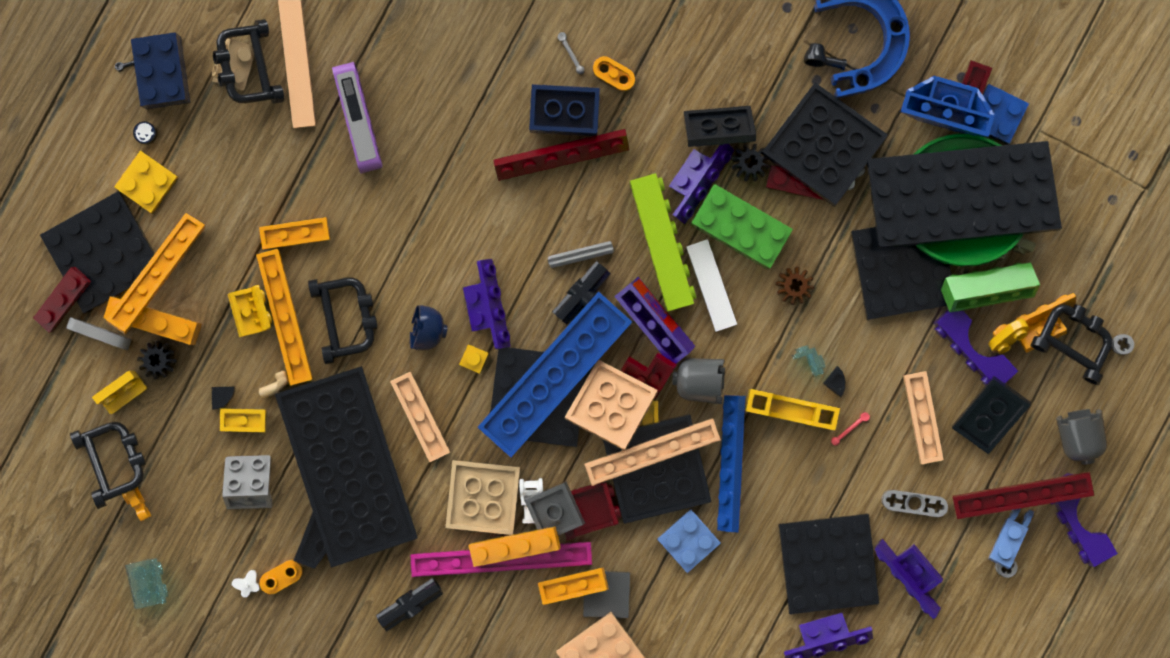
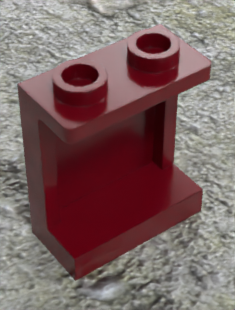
M605 481L594 486L591 484L571 490L585 524L565 532L566 540L613 525H619L618 519L622 517L618 505L613 506L611 498L615 497L612 484L607 485Z

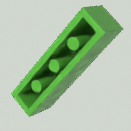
M1031 262L1025 264L1016 263L1008 267H994L986 271H972L969 274L951 275L945 278L941 292L949 312L1035 297L1040 283Z

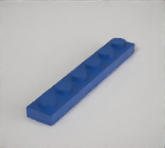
M724 395L717 530L739 532L746 396Z

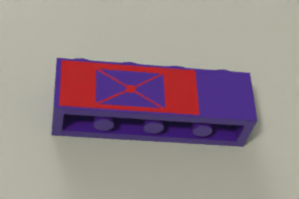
M639 277L614 296L660 353L675 364L694 349L695 345Z

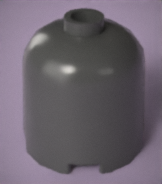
M689 358L682 361L678 372H673L672 384L677 385L679 396L688 401L722 404L723 397L720 396L721 389H724L725 367L723 366L725 360Z
M1090 409L1068 412L1067 418H1062L1061 415L1056 418L1063 451L1069 459L1081 461L1082 465L1094 463L1096 458L1104 454L1107 448L1102 410L1097 409L1096 413H1090Z

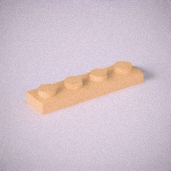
M410 371L390 381L429 462L450 453L412 372Z
M927 371L903 375L920 464L942 461L944 459Z

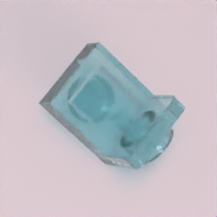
M805 345L795 349L796 354H793L792 358L797 359L806 356L813 376L824 373L822 368L826 366L822 355H817L815 347L809 349V346Z

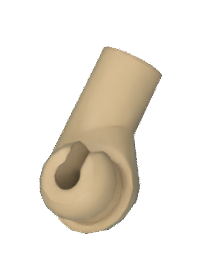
M286 371L275 374L277 382L259 388V394L262 398L279 393L289 383Z

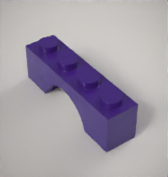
M948 309L933 322L936 326L934 330L943 339L947 338L952 343L950 347L958 356L962 354L967 360L965 364L973 372L977 371L982 376L980 380L985 386L993 376L1006 383L1018 372L1003 354L985 357L972 348L968 337L972 320L963 310L949 312Z
M1067 473V474H1065V475H1063V476H1069V475H1073V474ZM1081 498L1050 503L1056 506L1058 510L1056 516L1061 524H1066L1069 530L1067 535L1070 541L1079 547L1080 552H1078V555L1084 564L1095 567L1118 554L1107 534L1102 532L1090 533L1079 523L1077 506Z

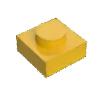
M468 344L459 365L480 374L489 353Z

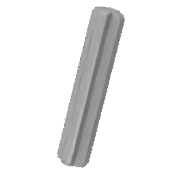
M608 241L549 256L548 263L550 268H555L611 254L614 252L612 242Z

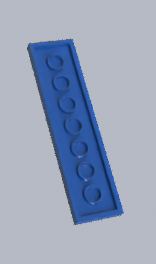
M598 292L477 428L506 454L512 457L627 329L632 321Z

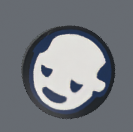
M142 121L134 127L133 136L141 144H151L157 137V129L153 124Z

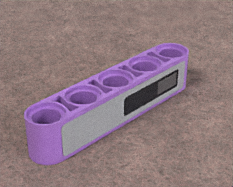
M355 62L332 67L360 173L383 168Z

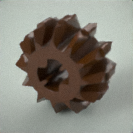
M797 266L794 268V274L790 268H786L787 276L783 273L779 274V277L784 282L777 281L775 283L776 286L783 287V289L777 291V295L786 294L782 298L783 302H786L791 297V305H795L796 297L800 304L804 303L802 295L809 299L811 295L806 290H814V286L807 285V282H811L813 277L804 278L808 273L807 270H804L799 275L800 269ZM792 280H795V283H800V286L797 288L798 292H795V289H790L789 286L792 284Z

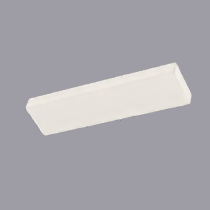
M708 239L686 246L715 332L737 325Z

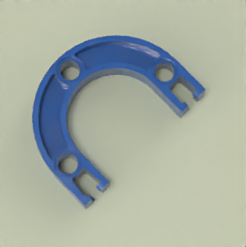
M816 0L814 6L815 13L843 6H857L866 9L876 17L883 31V48L875 62L864 68L832 75L830 78L832 86L837 85L836 82L839 80L849 79L852 88L842 92L840 88H836L834 93L836 98L841 99L870 92L887 82L902 65L909 47L910 31L906 14L897 0H831L822 4L820 0ZM892 22L898 23L901 31L893 32L890 24ZM857 76L865 77L867 85L859 86L856 82Z

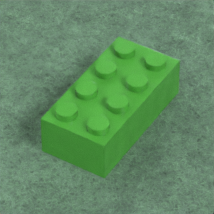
M716 184L712 186L690 224L767 270L773 265L793 230Z

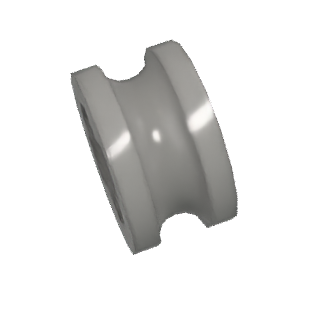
M1120 334L1112 339L1111 347L1117 354H1128L1134 348V341L1129 335ZM1124 338L1125 344L1128 346L1127 348H1122L1123 351H1121L1120 345L1117 343L1118 341H1123Z
M1015 560L1008 573L1005 570L1002 572L1001 568L1003 566L995 563L996 572L1003 577H1012L1017 572L1018 566Z

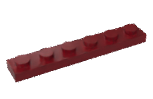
M622 129L494 159L493 162L498 181L629 151L626 130Z
M1090 472L953 495V502L957 519L1095 495Z

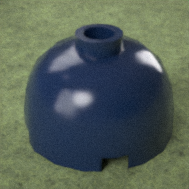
M425 305L416 306L411 322L414 325L413 333L410 332V348L416 350L433 349L440 343L441 338L446 337L447 325L444 324L441 313L436 309Z

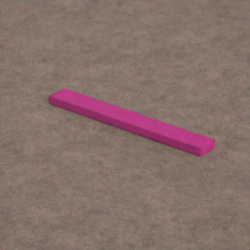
M591 542L560 544L561 549L557 551L476 567L473 566L470 550L410 554L412 577L592 565Z

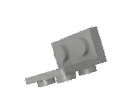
M269 455L231 456L225 458L222 497L227 509L272 508V497L269 490L271 457Z

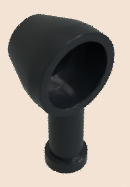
M818 43L810 44L804 56V63L812 67H823L826 65L845 70L847 63L846 59L841 60L827 57L824 46Z

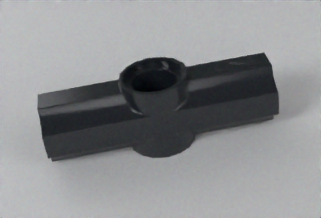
M596 261L586 274L573 284L565 298L552 313L567 325L582 307L584 308L594 297L596 290L611 273Z
M431 578L415 590H410L396 599L394 604L379 612L376 617L382 628L387 632L406 618L408 620L418 614L426 605L444 593L437 581Z

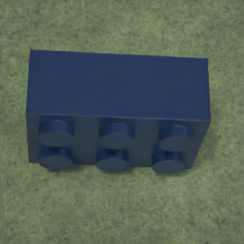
M174 32L131 39L140 106L147 110L191 103L181 36Z
M532 84L530 133L596 136L598 133L600 88Z

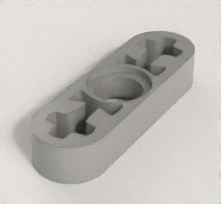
M70 317L66 327L77 333L125 350L129 349L132 341L128 337Z
M887 490L881 497L882 505L891 511L941 517L948 510L946 500L939 496ZM894 494L895 498L903 500L902 495H906L904 509L901 508V503H893V506H890V503L886 501L887 497L889 498ZM912 497H918L921 501L920 507L916 510H912L908 505ZM925 498H928L927 503L936 504V500H939V504L943 506L942 509H938L937 513H935V509L926 507L927 511L923 512L926 505Z

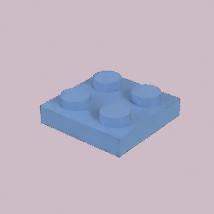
M691 509L657 538L687 573L721 544Z

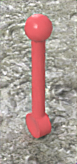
M866 412L862 413L860 418L838 437H833L831 443L834 446L839 445L842 438L860 423L869 420V414Z

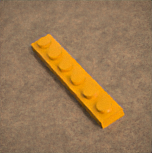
M185 213L107 317L106 323L126 335L205 229V224Z
M275 249L256 254L290 386L313 380L280 250Z

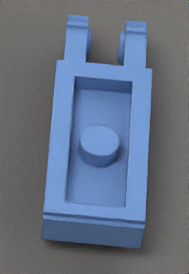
M1021 508L1011 511L988 557L989 560L1007 569L1011 568L1028 531L1027 527L1034 515V511L1030 509L1025 513L1021 524L1014 521Z

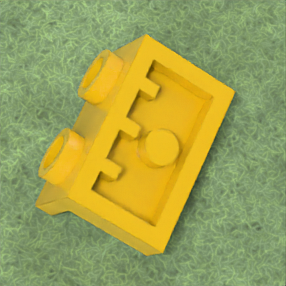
M129 370L92 398L96 404H103L109 414H114L146 391L147 386L135 370Z

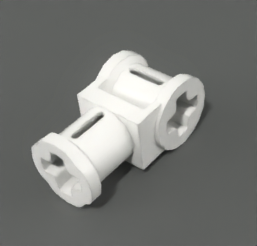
M539 478L538 481H524V479H520L521 505H524V519H522V523H534L524 500L543 492L542 478Z

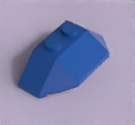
M933 76L908 89L900 111L920 122L962 134L989 137L995 114L978 88Z

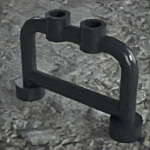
M266 19L255 20L254 25L223 30L217 37V51H213V61L215 65L221 64L222 73H218V83L220 87L226 86L229 97L237 103L246 104L271 100L273 104L283 103L284 101L282 86H270L260 38L269 36V26ZM250 35L263 92L241 95L235 88V75L231 71L230 54L228 49H226L225 42L231 37Z
M342 278L318 283L317 279L309 280L308 286L311 298L321 297L330 340L329 346L321 347L325 365L334 363V358L367 351L374 342V329H378L376 316H371L369 307H374L371 293L366 294L364 285L355 278ZM352 286L357 291L366 339L361 344L340 348L329 290Z
M1065 304L1056 306L1051 311L1040 336H1034L1030 346L1043 353H1047L1050 346L1087 368L1082 377L1085 381L1094 385H1100L1103 378L1100 371L1112 346V337L1109 331L1102 326L1104 320L1094 315L1088 318L1085 316L1087 309L1075 304L1073 308ZM1060 314L1068 315L1071 320L1081 323L1088 331L1102 337L1103 345L1095 362L1051 336V332Z
M110 422L84 433H80L79 430L70 433L76 450L83 447L86 448L100 489L91 492L97 509L107 506V500L132 491L142 483L144 477L142 466L146 465L142 452L137 453L135 450V446L139 445L135 433L130 434L125 425L120 422ZM111 431H118L135 476L130 482L110 489L92 439Z

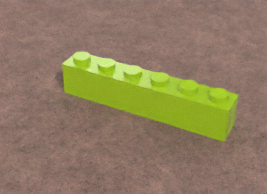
M655 173L631 180L630 186L666 310L669 312L693 305V299H697L694 287L689 286L687 278L690 277L687 264H682L680 256H683L684 252L681 243H676L674 234H678L675 222H670L668 213L671 212V207L668 199L664 200L662 191L665 190L662 177L657 178Z

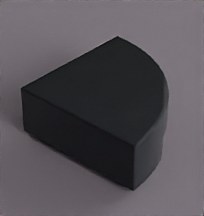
M836 366L822 384L840 398L845 391V377L842 370Z
M235 386L212 387V410L220 409L230 402L235 393Z

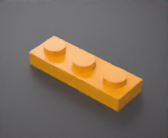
M327 217L259 227L263 250L330 240Z
M604 567L538 582L543 605L609 590Z

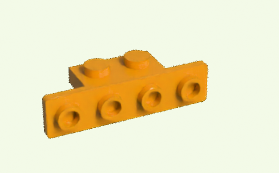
M1074 293L1062 295L1055 302L1049 305H1041L1035 312L1028 315L1023 314L1016 318V320L1024 319L1029 326L1027 336L1019 340L1026 353L1034 350L1030 344L1034 336H1040L1051 311L1056 306L1065 304L1073 308L1076 304V295ZM1058 318L1051 332V336L1056 339L1067 334V329L1060 318ZM1002 324L993 331V337L1008 325Z

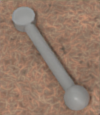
M564 32L559 33L558 40L564 44L576 66L577 74H583L585 69L583 66H580L566 40V34Z

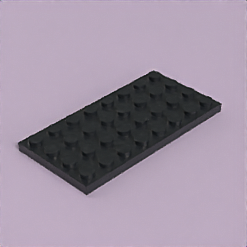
M1048 141L867 160L878 249L1052 232L1062 229Z
M362 366L275 394L331 568L418 539Z

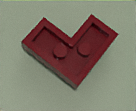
M657 353L647 368L629 356L620 371L658 390L654 398L655 401L677 364L662 354Z

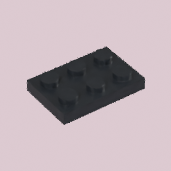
M751 106L684 111L688 147L756 141Z
M993 376L954 422L952 429L989 454L1031 406V402Z

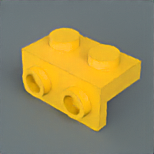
M259 285L227 294L239 338L264 332L271 328V315L266 311L264 305L266 301L263 290H260Z

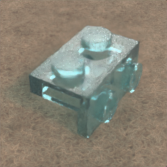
M156 558L125 565L135 609L166 603L165 597H168L166 585L162 584L160 576L163 575V568Z

